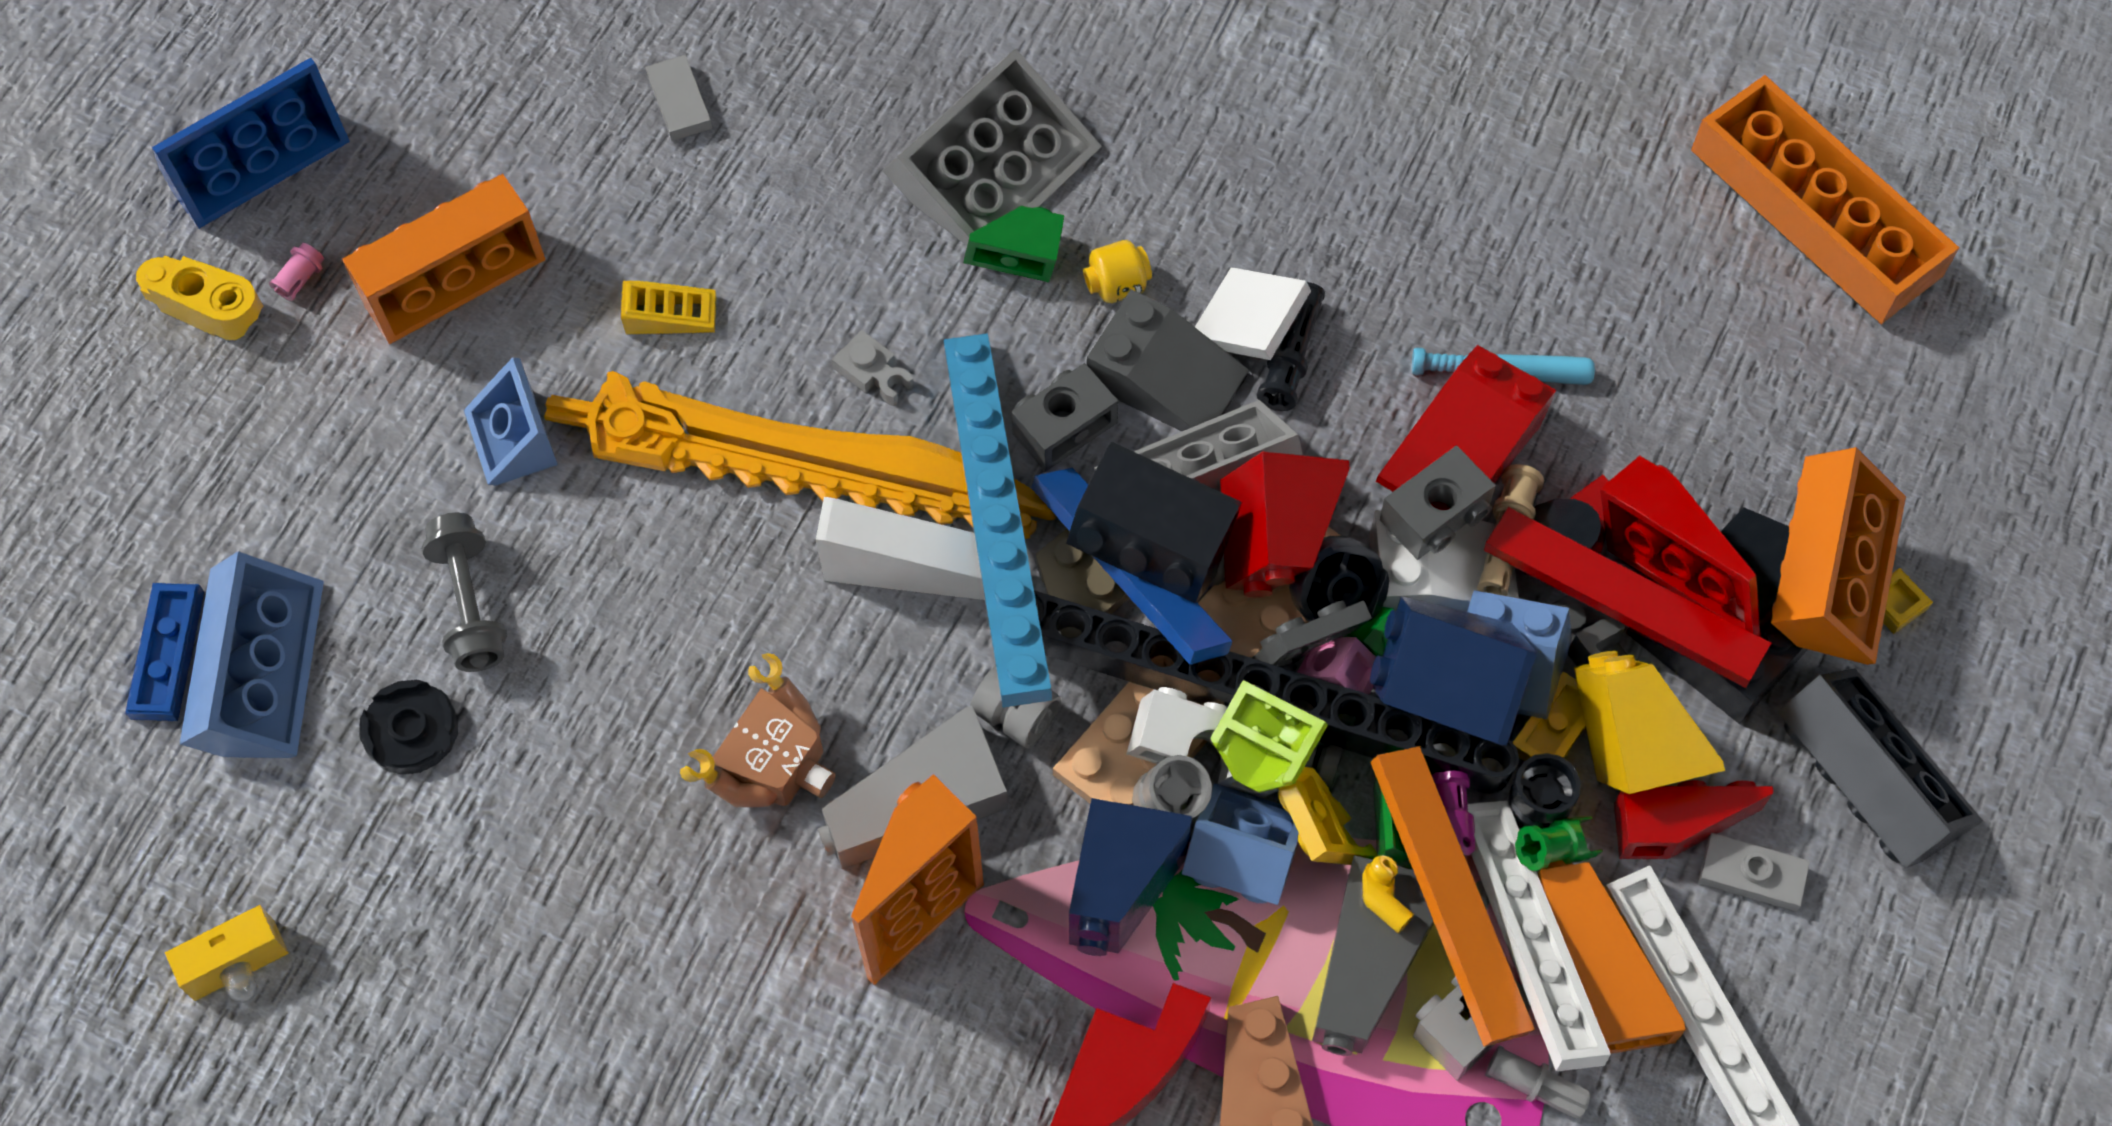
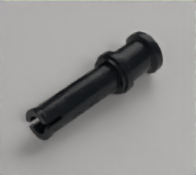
M1307 282L1311 290L1309 296L1281 341L1279 349L1276 350L1271 360L1267 361L1269 372L1265 383L1261 384L1258 388L1257 399L1270 409L1290 411L1297 404L1298 397L1295 392L1299 379L1306 375L1308 369L1304 356L1322 301L1325 298L1324 289L1315 283Z

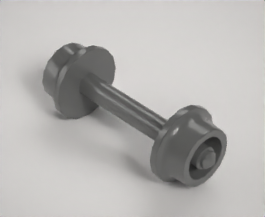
M455 512L439 515L426 524V540L423 542L421 549L425 559L433 563L449 565L462 624L450 630L443 637L442 645L445 652L452 655L457 669L465 672L490 669L503 660V643L508 635L503 624L496 621L480 620L467 560L478 555L484 549L486 544L483 532L476 529L472 517L466 513Z

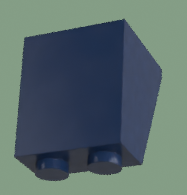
M1401 596L1397 610H1391L1386 620L1384 635L1388 640L1383 656L1375 658L1370 674V682L1382 703L1496 744L1507 746L1537 652L1511 622Z
M1091 798L1069 909L1070 945H1075L1080 952L1092 956H1105L1107 951L1113 953L1120 952L1185 862L1188 853L1192 816Z

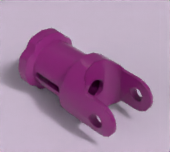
M1461 771L1434 773L1432 778L1462 852L1465 856H1469L1475 851L1474 816L1468 812L1466 790L1470 787V778L1467 773ZM1463 839L1467 841L1468 847L1463 844Z

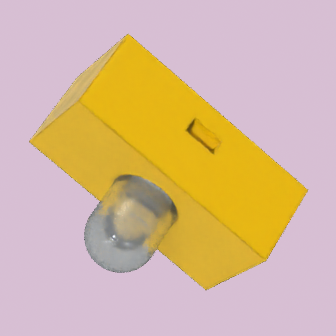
M261 905L164 952L178 986L194 1001L225 987L228 996L233 1001L239 1003L250 1001L257 993L258 983L253 973L254 971L289 954L274 919Z

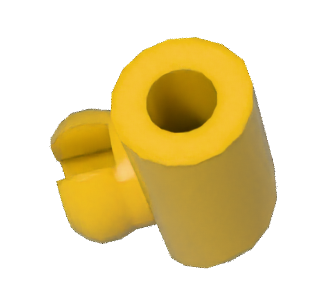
M1380 855L1375 857L1371 863H1368L1363 871V901L1367 908L1399 934L1409 924L1415 914L1394 897L1395 876L1398 874L1396 862L1388 856Z

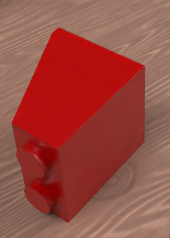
M1262 451L1220 479L1221 492L1242 502L1224 551L1226 589L1243 590L1244 596L1250 598L1267 597L1272 595L1273 590L1277 587L1294 583L1295 575L1313 568L1350 470L1349 460Z

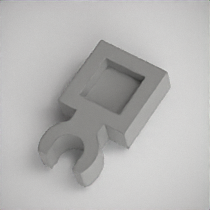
M863 330L831 359L833 369L864 393H867L874 385L880 389L882 399L889 405L896 406L898 403L897 393L890 389L892 385L902 384L910 391L914 388L913 377L910 372L900 367H894L896 365L895 354Z

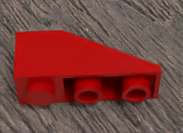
M1691 780L1681 782L1677 786H1660L1632 794L1620 791L1614 802L1619 859H1670L1708 839L1711 833L1718 834L1761 811L1773 795V786H1756L1755 782L1748 780L1734 781L1726 786H1707L1703 781Z

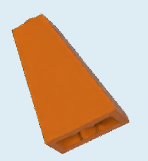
M1560 860L1551 862L1545 869L1539 870L1537 875L1610 1053L1676 1043L1686 1030L1684 1019L1590 863L1565 864Z

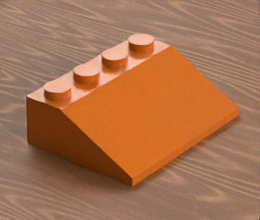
M934 774L922 784L920 782L911 784L898 798V806L894 808L851 915L867 979L873 985L879 982L976 891L984 886L977 816Z

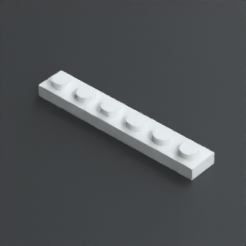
M1508 801L1468 804V812L1474 816L1475 851L1471 855L1555 1070L1565 1071L1605 1066L1611 1053L1537 872L1530 871L1526 866L1522 865L1516 855L1515 842L1519 828Z
M1647 866L1605 886L1607 893L1683 1017L1686 1026L1683 1035L1734 1125L1800 1126L1651 866Z

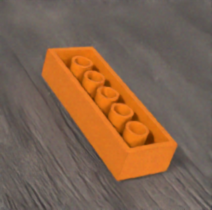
M1763 75L1702 119L1691 151L1880 324H1883L1945 275L1960 247L1766 75Z

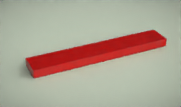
M1510 507L1507 508L1485 543V552L1747 688L1771 645V642Z

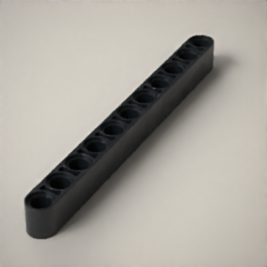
M1034 590L1046 656L1157 691L1161 687L1173 688L1187 695L1186 700L1202 705L1212 702L1228 707L1244 680L1250 684L1263 687L1268 693L1289 704L1297 699H1304L1310 702L1314 709L1307 711V713L1328 724L1319 742L1332 743L1344 747L1345 750L1373 759L1380 754L1420 746L1431 775L1446 771L1467 773L1470 778V787L1468 789L1481 793L1494 794L1506 788L1518 765L1519 754L1516 746L1510 740H1508L1507 746L1496 744L1384 704L1378 697L1231 651L1223 656L1189 664L1157 628ZM1074 627L1080 630L1082 634L1078 637L1067 638L1061 635L1059 631L1063 628ZM1118 641L1125 644L1128 649L1117 653L1108 650L1105 645L1109 642ZM1160 655L1167 656L1172 659L1174 664L1168 667H1159L1151 659ZM1204 670H1211L1216 672L1221 678L1218 681L1207 682L1197 674ZM1352 714L1360 720L1361 724L1354 727L1347 726L1341 722L1338 716ZM1392 728L1399 729L1407 735L1408 740L1402 742L1395 741L1387 735L1386 730ZM1434 744H1447L1453 748L1456 755L1451 757L1443 756L1435 750ZM1492 758L1497 760L1502 765L1503 771L1495 772L1487 769L1481 759Z

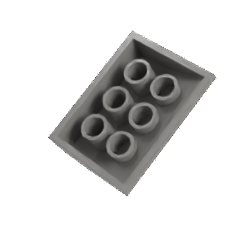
M1015 48L882 171L913 205L967 246L970 233L1020 206L1039 207L1102 146Z

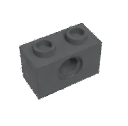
M1083 363L1073 371L1066 370L1060 373L1049 387L1037 395L1030 394L1021 399L1014 410L1011 411L1012 434L1046 472L1117 424L1118 400L1092 370ZM1059 411L1071 413V415L1066 417H1057L1053 414Z
M1456 445L1385 497L1379 520L1415 559L1419 560L1429 551L1436 554L1446 548L1455 538V532L1464 525L1468 524L1472 527L1481 522L1492 509L1490 502L1496 485ZM1441 502L1446 504L1450 509L1438 510L1431 505V503Z

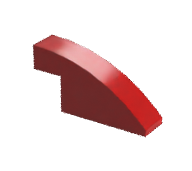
M1172 983L1155 1030L1096 1008L1050 1126H1125L1155 1099L1183 1063L1196 1042L1207 1018L1212 997Z

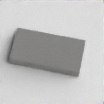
M686 55L645 67L671 141L713 129Z

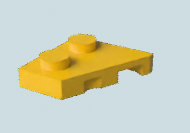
M1304 767L1295 784L1278 788V799L1283 808L1291 815L1299 833V845L1305 854L1310 857L1311 861L1351 865L1354 855L1372 860L1378 856L1371 843L1365 847L1358 846L1343 825L1352 818L1340 802L1332 796L1328 786L1314 768Z

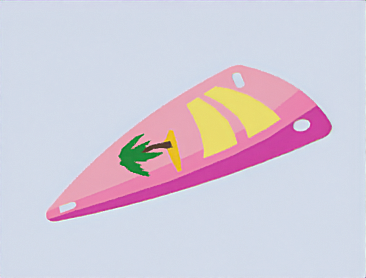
M1353 838L1357 845L1361 847L1371 843L1377 852L1376 840ZM1299 843L1278 905L1269 902L1255 903L1244 898L1239 892L1223 887L1210 888L1200 885L1192 877L1182 874L1184 862L1120 952L1113 953L1107 951L1105 956L1084 954L1077 949V946L1069 944V909L1079 861L1025 874L976 891L965 904V919L975 932L1094 1009L1099 1008L1155 1030L1172 983L1212 997L1207 1018L1196 1042L1185 1059L1220 1077L1224 1076L1228 1008L1278 996L1311 1118L1327 1125L1466 1126L1465 1115L1469 1107L1475 1103L1485 1102L1498 1110L1501 1116V1126H1540L1544 1107L1543 1102L1537 1099L1529 1102L1526 1100V1094L1492 1077L1485 1076L1490 1060L1499 1045L1504 1047L1505 1050L1538 1066H1541L1542 1063L1549 1065V1052L1531 1008L1528 1014L1535 1030L1526 1036L1495 1044L1458 1081L1413 1037L1420 1022L1416 1017L1417 1012L1436 994L1443 1000L1456 988L1451 983L1455 974L1435 923L1362 1054L1352 1052L1350 1056L1332 1054L1325 1051L1321 1043L1312 1041L1351 865L1311 861ZM1472 855L1465 856L1473 879L1477 883L1481 878ZM999 901L1025 911L1028 915L1027 924L1022 928H1015L992 918ZM1489 903L1487 913L1513 977L1522 985L1492 906ZM1462 1011L1461 1016L1466 1021L1472 1017L1470 1011Z

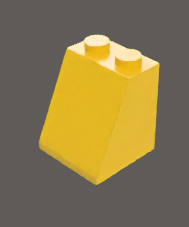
M1607 651L1588 656L1589 664L1574 667L1597 781L1632 794L1725 771L1721 757L1654 665L1636 661L1634 655L1618 656L1617 651Z

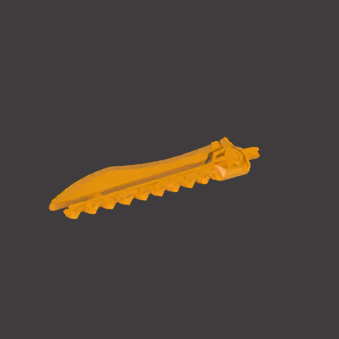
M615 371L607 372V381L602 384L593 402L553 394L546 400L545 420L587 428L593 456L597 459L664 472L668 469L671 473L683 472L689 466H696L710 481L724 479V475L732 473L747 488L761 486V483L768 480L773 481L785 495L799 494V491L803 488H809L822 501L824 497L838 499L840 496L845 495L849 496L856 504L876 508V505L880 502L886 503L897 514L908 517L915 516L914 513L918 510L926 511L941 525L951 524L957 517L963 518L973 527L961 452L916 437L835 431L778 422L659 389L657 385L646 381L639 383V386L632 387L629 378ZM677 419H679V421L682 423V425L689 434H686L684 432L683 428L681 427ZM1014 479L1024 538L1029 539L1030 535L1037 528V521L1031 520L1030 516L1046 520H1055L1057 516L1030 487Z

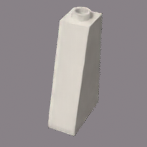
M824 497L816 535V544L824 581L985 600L973 532L844 500Z

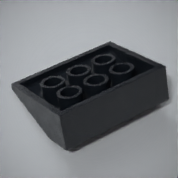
M1745 507L1722 529L1721 533L1756 574L1760 637L1771 642L1767 653L1747 688L1630 627L1626 631L1627 635L1738 724L1750 714L1808 650L1797 647L1771 623L1772 607L1776 601L1781 578V563L1785 558L1789 538V526Z

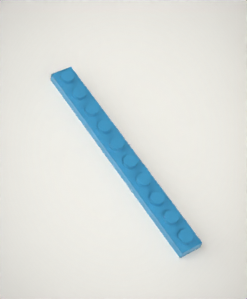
M988 333L943 339L1002 708L1052 701L1050 678Z

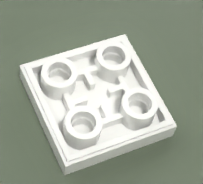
M1231 267L1195 328L1227 352L1271 360L1311 290L1305 280Z

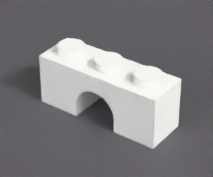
M1161 687L1158 691L1153 690L1140 701L1126 754L1155 764L1160 763L1167 757L1175 755L1187 756L1193 739H1204L1213 744L1210 738L1228 707L1212 702L1204 703L1203 706L1186 700L1187 695L1173 688ZM1221 757L1222 767L1218 784L1260 798H1264L1279 790L1277 788L1258 793L1233 779Z

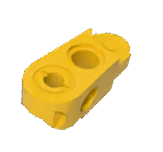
M165 255L163 258H151L145 261L136 272V281L141 288V293L146 300L157 304L161 312L225 340L235 341L243 337L249 326L258 319L264 307L251 282L244 277L185 256L181 260Z

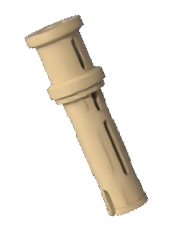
M1522 464L1509 465L1504 469L1501 477L1504 484L1502 495L1495 501L1492 509L1496 519L1495 527L1508 507L1534 520L1536 512L1533 503L1536 493L1541 491L1544 484L1543 475L1535 468ZM1487 553L1477 590L1481 592L1485 590L1487 593L1507 596L1514 566Z

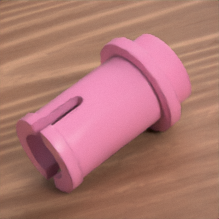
M302 243L299 248L293 247L291 249L292 257L269 283L270 287L274 288L277 294L289 301H293L296 298V294L314 272L319 273L323 269L321 263L324 261V257L314 247L306 243Z

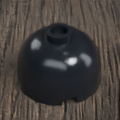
M1327 536L1323 539L1313 568L1295 575V582L1289 584V589L1295 607L1308 622L1318 619L1317 612L1342 600H1344L1347 607L1364 601L1373 619L1378 615L1387 599L1390 582L1388 572L1383 568L1381 558L1368 545L1348 536Z

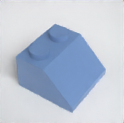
M1474 590L1467 612L1513 623L1537 652L1517 714L1547 719L1572 641L1569 608Z
M1214 783L1211 799L1196 821L1182 874L1192 877L1197 883L1205 887H1223L1239 892L1244 898L1255 903L1269 902L1278 905L1298 847V830L1291 815L1281 804Z

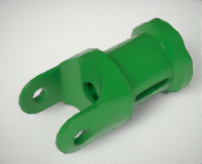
M1580 816L1556 820L1549 827L1542 829L1536 825L1523 827L1519 830L1515 842L1516 855L1520 863L1530 871L1545 869L1551 862L1562 860L1565 864H1572L1597 857L1603 852V849L1590 851L1587 848L1580 825L1593 818L1591 816Z

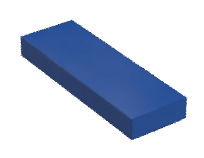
M153 583L125 711L130 720L178 721L205 592L200 584Z

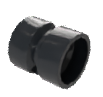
M1544 753L1534 755L1525 760L1517 771L1506 800L1509 803L1519 830L1532 825H1536L1541 829L1547 828L1556 820L1569 818L1580 795L1581 782L1579 774L1569 761L1558 755Z

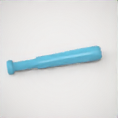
M1414 348L1412 354V374L1423 375L1424 371L1428 370L1454 372L1468 355L1426 353L1424 348ZM1496 354L1542 382L1588 385L1593 381L1595 375V363L1587 357Z

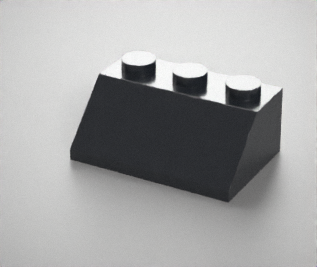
M1111 442L1077 507L1066 544L1196 604L1216 576L1242 502Z

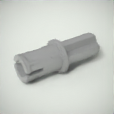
M1500 1045L1495 1050L1485 1073V1076L1492 1077L1526 1094L1527 1101L1533 1102L1534 1099H1537L1573 1118H1581L1590 1102V1092L1548 1071V1064L1542 1063L1541 1066H1538L1505 1050Z

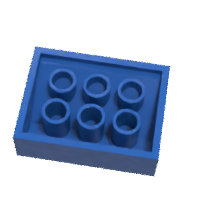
M309 58L152 147L159 169L173 194L198 229L344 146L350 140L316 63L312 58Z

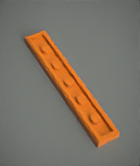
M1420 746L1377 755L1370 763L1483 1046L1486 1047L1528 1035L1535 1028Z

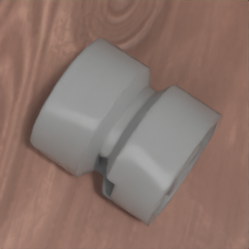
M995 665L978 686L970 706H973L978 717L993 727L1002 723L1003 733L1028 749L1043 736L1059 710L1062 698L1052 691V701L1002 708Z
M1182 755L1167 757L1139 778L1133 789V805L1190 815L1193 819L1205 810L1211 799L1212 784L1210 776L1203 765L1191 757Z

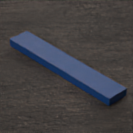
M1073 467L1035 475L1031 489L1070 531L1077 507L1088 484ZM1093 557L1189 664L1229 653L1233 641L1197 602L1195 604Z

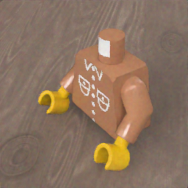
M761 654L763 659L770 665L769 675L764 677L755 666L749 667L748 675L756 683H767L770 686L768 692L762 688L759 690L714 756L704 749H696L689 752L688 755L700 763V773L685 766L680 769L681 777L688 782L704 780L705 788L737 808L768 807L773 803L786 806L791 802L800 787L819 798H823L830 790L836 773L817 763L823 754L820 739L821 727L803 694L788 677H780L783 669L780 659L774 654Z

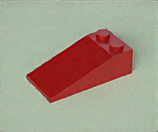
M1476 345L1456 368L1384 466L1376 482L1393 492L1457 445L1495 483L1502 475L1504 469L1511 464L1538 431L1557 390L1503 360L1498 355ZM1441 502L1431 503V505L1438 510L1450 509L1446 504Z
M1639 455L1600 488L1607 547L1610 553L1668 590L1760 637L1756 574L1669 469L1662 465H1655Z

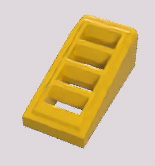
M623 281L621 320L626 335L715 333L716 290L648 281ZM664 304L663 313H656V305ZM675 304H682V315H674ZM693 304H701L700 318L692 317ZM637 305H645L644 311L637 310Z

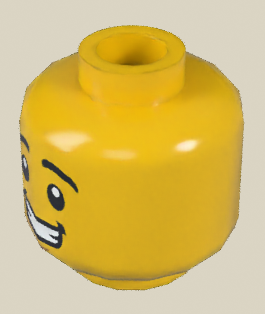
M1120 240L1092 250L1089 256V267L1083 269L1086 286L1091 294L1098 292L1104 302L1116 303L1124 300L1131 289L1140 294L1144 293L1147 280L1152 279V270L1148 256L1142 246L1136 247L1130 240Z

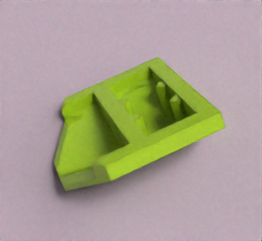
M1243 680L1210 739L1219 751L1233 779L1258 793L1296 783L1328 724Z

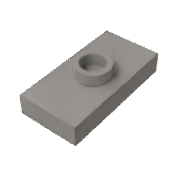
M1711 833L1707 839L1698 883L1797 912L1802 904L1810 861Z

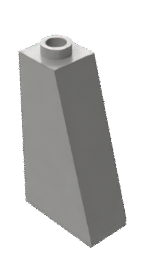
M973 706L967 707L955 714L822 808L826 826L818 828V832L827 856L837 854L842 869L874 858L894 808L898 806L897 800L911 784L915 782L922 784L933 774L977 816V820L1008 809L1007 790Z

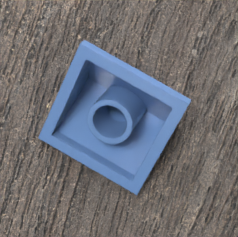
M512 357L464 409L487 483L493 486L558 465L521 359Z

